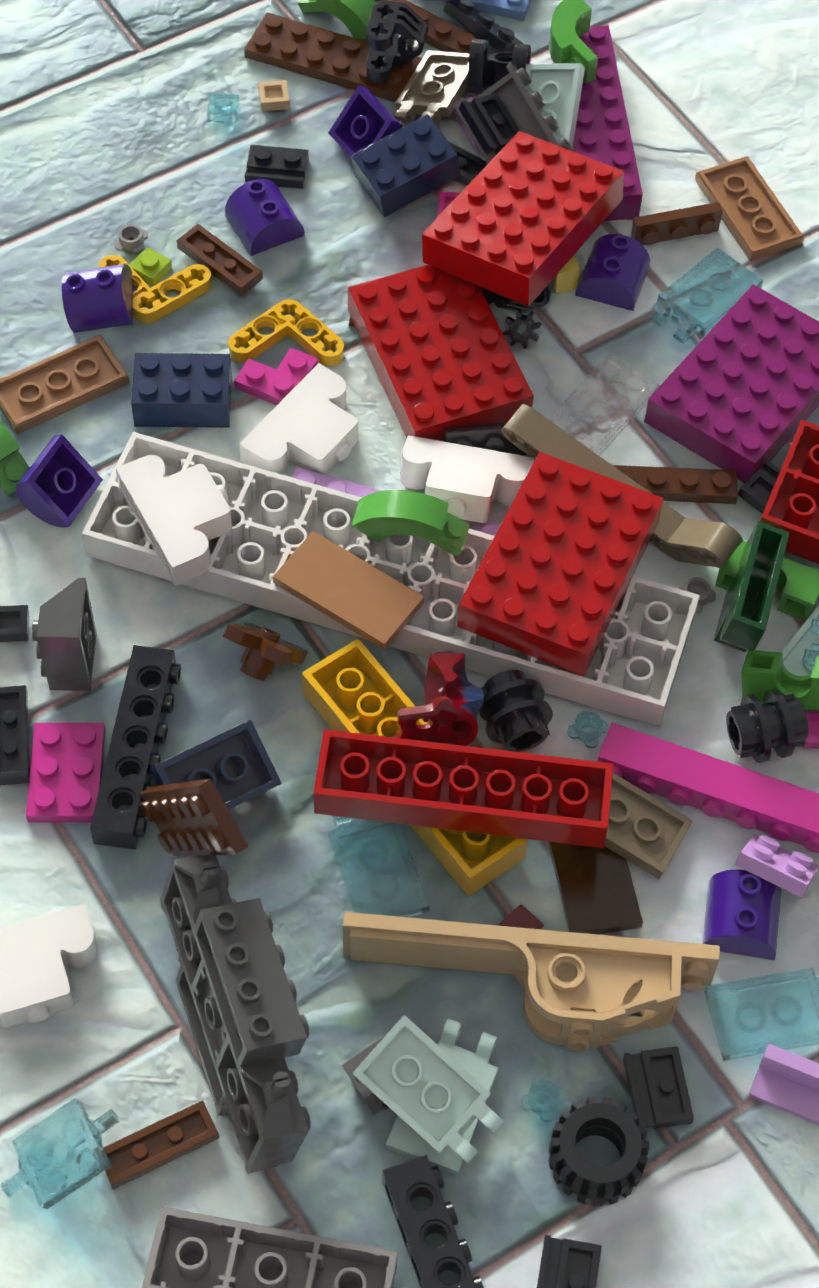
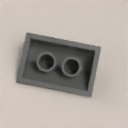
M86 578L76 579L40 606L39 619L32 622V640L37 641L36 655L37 659H41V676L47 677L50 690L91 691L97 632Z

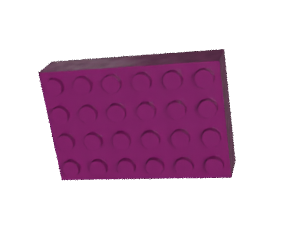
M752 284L648 398L644 422L720 469L737 470V479L745 483L758 469L764 466L767 460L771 462L795 434L801 419L806 421L819 406V321Z

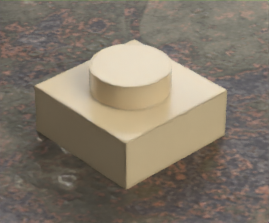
M286 80L258 82L261 112L290 109Z

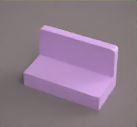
M768 1043L749 1096L819 1125V1063Z

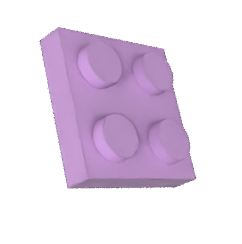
M754 834L740 852L735 865L802 898L814 879L819 866L812 863L813 859L802 852L793 851L792 853L779 847L780 843L777 840L766 835H760L759 837Z

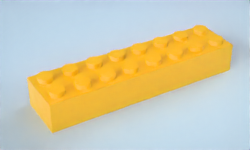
M359 638L302 672L303 695L334 731L394 737L400 729L397 721L398 710L400 708L415 707ZM420 719L416 722L417 725H423L428 723L424 722L423 719ZM410 825L468 897L524 860L526 856L528 839Z

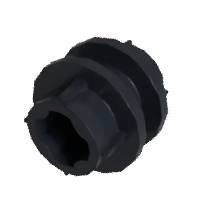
M511 669L492 676L481 687L484 693V703L478 713L484 721H487L485 731L491 741L503 743L507 751L524 752L537 747L550 735L547 725L552 720L553 711L551 706L546 701H543L545 691L539 681L527 679L523 671Z
M777 689L765 692L763 704L760 703L754 694L743 696L740 705L731 707V711L727 712L726 716L727 732L734 752L740 755V758L752 756L758 763L769 761L771 748L781 758L792 756L795 747L803 745V741L808 738V720L800 699L795 697L794 694L783 696Z

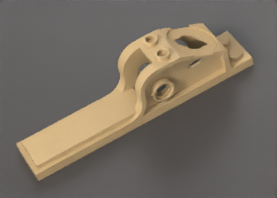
M344 912L343 955L350 956V960L513 975L523 989L524 1017L531 1031L548 1043L566 1045L574 1051L598 1048L618 1041L617 1037L647 1027L650 1031L671 1024L681 996V986L688 991L709 989L720 960V946L353 912ZM637 1012V1013L641 1014L642 1016H639V1017H638V1016H630V1015Z

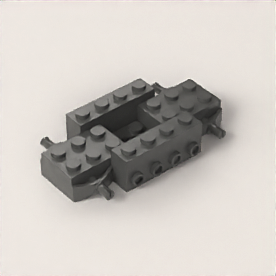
M201 854L174 859L160 898L161 908L167 916L176 944L175 947L179 954L178 961L181 964L176 977V984L218 1116L229 1114L240 1150L242 1151L241 1154L245 1161L244 1169L247 1174L293 1162L310 1130L311 1122L306 1107H301L297 1096L298 1081L294 1071H289L285 1057L300 1054L309 1036V1026L306 1017L303 1014H299L296 1005L297 992L294 982L291 979H287L284 970L285 958L280 945L275 944L272 935L273 922L271 915L268 911H264L260 898L241 902L231 899L227 889L229 886L227 871L224 866L220 867L216 855L203 856Z

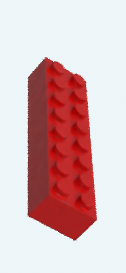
M324 729L313 792L314 813L604 848L608 831L614 763Z

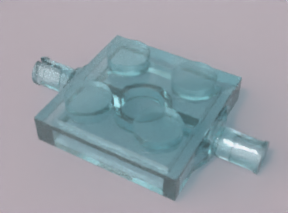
M74 1098L12 1140L11 1142L18 1155L19 1172L1 1183L3 1192L8 1197H11L28 1185L33 1190L39 1206L49 1209L112 1166L102 1146L101 1134L120 1123L117 1114L113 1109H109L106 1113L92 1121L83 1103Z

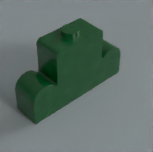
M760 521L757 522L743 550L739 570L725 595L713 641L743 652L747 650L753 652L766 631L790 532Z

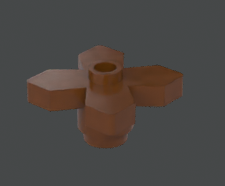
M235 623L228 624L223 634L224 638L246 647L240 660L243 663L240 671L262 681H265L268 674H272L276 664L281 666L288 665L289 662L303 664L308 654L307 650L291 642L281 640L279 633L265 627L261 628L253 623H244L243 626Z

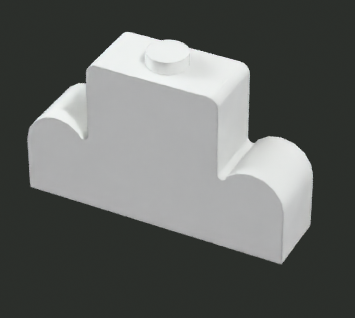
M318 363L239 444L241 463L284 475L288 469V461H291L301 468L327 475L339 461L342 462L348 457L351 448L358 442V419L345 411L347 404L345 380L340 375Z
M408 435L402 451L400 481L404 486L411 489L425 488V494L449 503L447 512L459 519L486 523L493 500H498L502 505L511 506L534 463V458Z
M153 456L142 457L117 467L116 474L119 489L174 586L207 572L211 563L208 541L232 530L231 511L227 504L229 500L224 487L221 484L216 485L204 464H197L166 477L164 463L159 458Z
M86 903L0 928V1021L3 1027L8 1028L25 1022H42L49 1018L51 1014L71 1009L74 1006V999L65 965L69 964L76 968L85 967L95 960L98 953V946Z

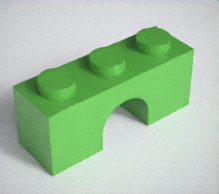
M742 541L725 565L719 568L715 586L728 591L739 570L740 559L747 542ZM784 556L776 586L781 594L777 611L806 622L813 613L819 599V570L812 566H805L789 560Z
M748 650L741 670L742 697L754 694L760 703L763 704L765 692L777 689L783 696L794 694L795 697L800 699L804 709L819 711V656L816 658L812 674L797 676L790 673L784 667L783 653L760 650L752 652Z

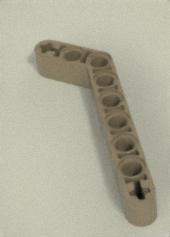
M522 404L501 429L507 440L530 457H533L534 460L538 453L542 452L649 492L528 405ZM663 502L659 523L649 543L676 561L722 568L743 540L734 528L725 523L685 518Z

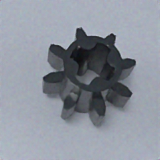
M517 309L515 319L509 316L506 317L505 322L510 327L503 331V335H510L512 339L510 346H514L517 342L522 343L523 348L527 349L529 339L538 341L539 335L534 330L540 328L542 323L534 322L532 319L533 311L528 315H522L521 309ZM525 323L527 328L521 335L517 332L518 326Z

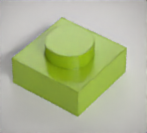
M146 247L129 264L143 281L151 286H155L172 268L171 259L149 247Z

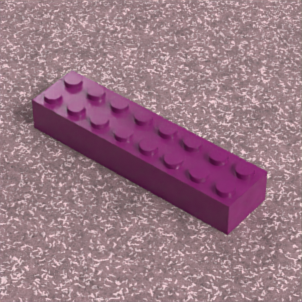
M609 25L590 26L589 32L581 35L579 38L598 57L596 78L588 83L583 81L572 149L573 152L624 171L622 201L604 221L630 220L634 217H639L643 194Z

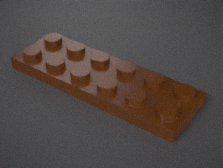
M268 12L244 48L245 58L352 90H356L358 85L366 87L375 97L392 102L397 101L423 59L416 57L401 67L394 66L390 80L384 83H374L366 76V61L370 51L366 41Z
M211 779L152 786L139 793L143 801L140 803L143 814L150 822H155L160 831V834H158L160 844L167 853L172 852L173 856L201 854L236 855L249 847Z

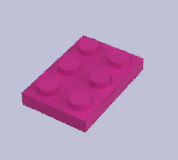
M34 723L26 809L28 823L92 822L103 772L106 730L104 723Z

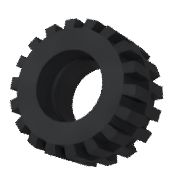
M589 1097L586 1099L585 1105H582L580 1101L573 1103L570 1112L565 1109L560 1115L559 1122L555 1123L548 1152L550 1153L549 1167L554 1169L553 1178L556 1184L563 1182V1192L568 1196L573 1192L578 1194L577 1201L585 1204L586 1198L593 1199V1206H602L605 1199H608L610 1205L617 1203L620 1195L626 1198L631 1194L633 1187H637L648 1160L649 1141H645L647 1135L645 1126H638L640 1117L635 1112L628 1115L626 1113L627 1105L622 1102L619 1103L618 1107L611 1105L612 1098L603 1097L602 1103H596L595 1097ZM588 1136H601L610 1140L617 1147L621 1159L609 1167H595L581 1158L576 1149V1144Z

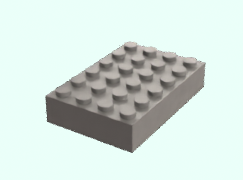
M162 1207L142 1288H393L398 1251Z

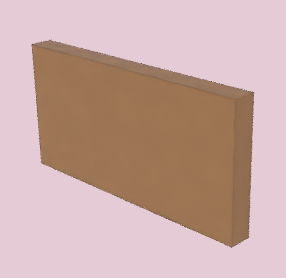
M748 156L696 172L695 181L710 203H720L723 210L722 221L750 262L803 244V234Z
M99 334L1 378L0 409L15 433L19 434L129 384V376Z
M315 531L310 533L273 576L274 584L383 650L389 646L424 603V596Z

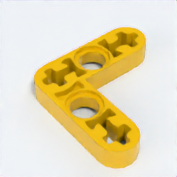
M109 255L101 259L99 268L128 263L120 256ZM129 265L132 270V285L138 287L135 292H132L133 316L142 323H153L207 293L212 286L211 272L205 265H191L151 288ZM169 290L181 292L180 295L174 298L165 295Z
M292 299L277 303L235 332L228 341L230 357L239 363H246L248 359H255L287 335L309 354L319 358V362L325 366H336L344 358V343L342 339L302 304ZM262 327H271L274 332L269 335H262L258 330ZM311 328L315 329L318 333L315 336L307 337L301 332Z

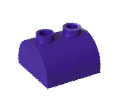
M358 85L328 133L351 157L356 152L403 128V126L366 87Z
M256 179L243 184L231 194L226 203L225 216L250 256L305 236L303 225L277 185L271 180Z
M608 234L598 238L594 242L576 288L575 296L634 311L650 267L649 253L642 244L625 235Z
M128 264L64 273L61 286L62 301L67 322L73 333L133 324L132 270Z
M62 434L52 437L17 484L16 494L25 508L40 520L56 527H69L103 479Z
M741 869L726 870L713 875L708 885L702 944L720 946V952L775 960L782 888Z

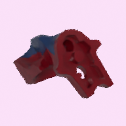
M445 651L430 655L424 690L425 705L400 708L398 710L397 721L400 729L394 738L468 746L474 741L478 734L476 718L478 711L483 707L484 693L481 688L474 686L468 681L465 671L466 655L464 653L455 654L452 651ZM420 719H423L424 722H428L423 725L416 724V722Z

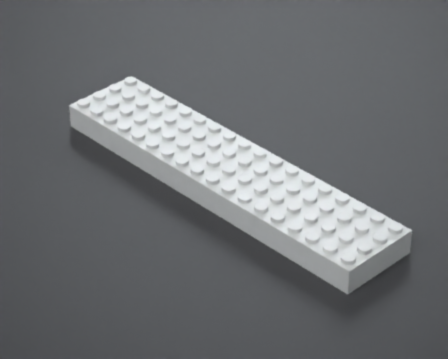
M136 432L132 433L82 532L86 556L172 581L119 489L116 468L142 457L153 456L159 458L164 463L166 477L197 464H204L216 485L221 484L227 493L229 500L227 504L231 511L232 530L208 541L211 559L209 569L204 574L186 581L182 585L363 638L273 583V576L310 533L315 531L424 596V603L389 644L390 647L430 658V655L436 652L452 651L455 654L464 653L466 655L465 669L490 677L511 669L523 671L527 679L539 681L547 694L660 727L700 597V595L633 576L583 677L457 627L458 605L495 536L468 529L464 550L457 556L424 539L410 535H392L378 542L351 527L358 500L361 497Z

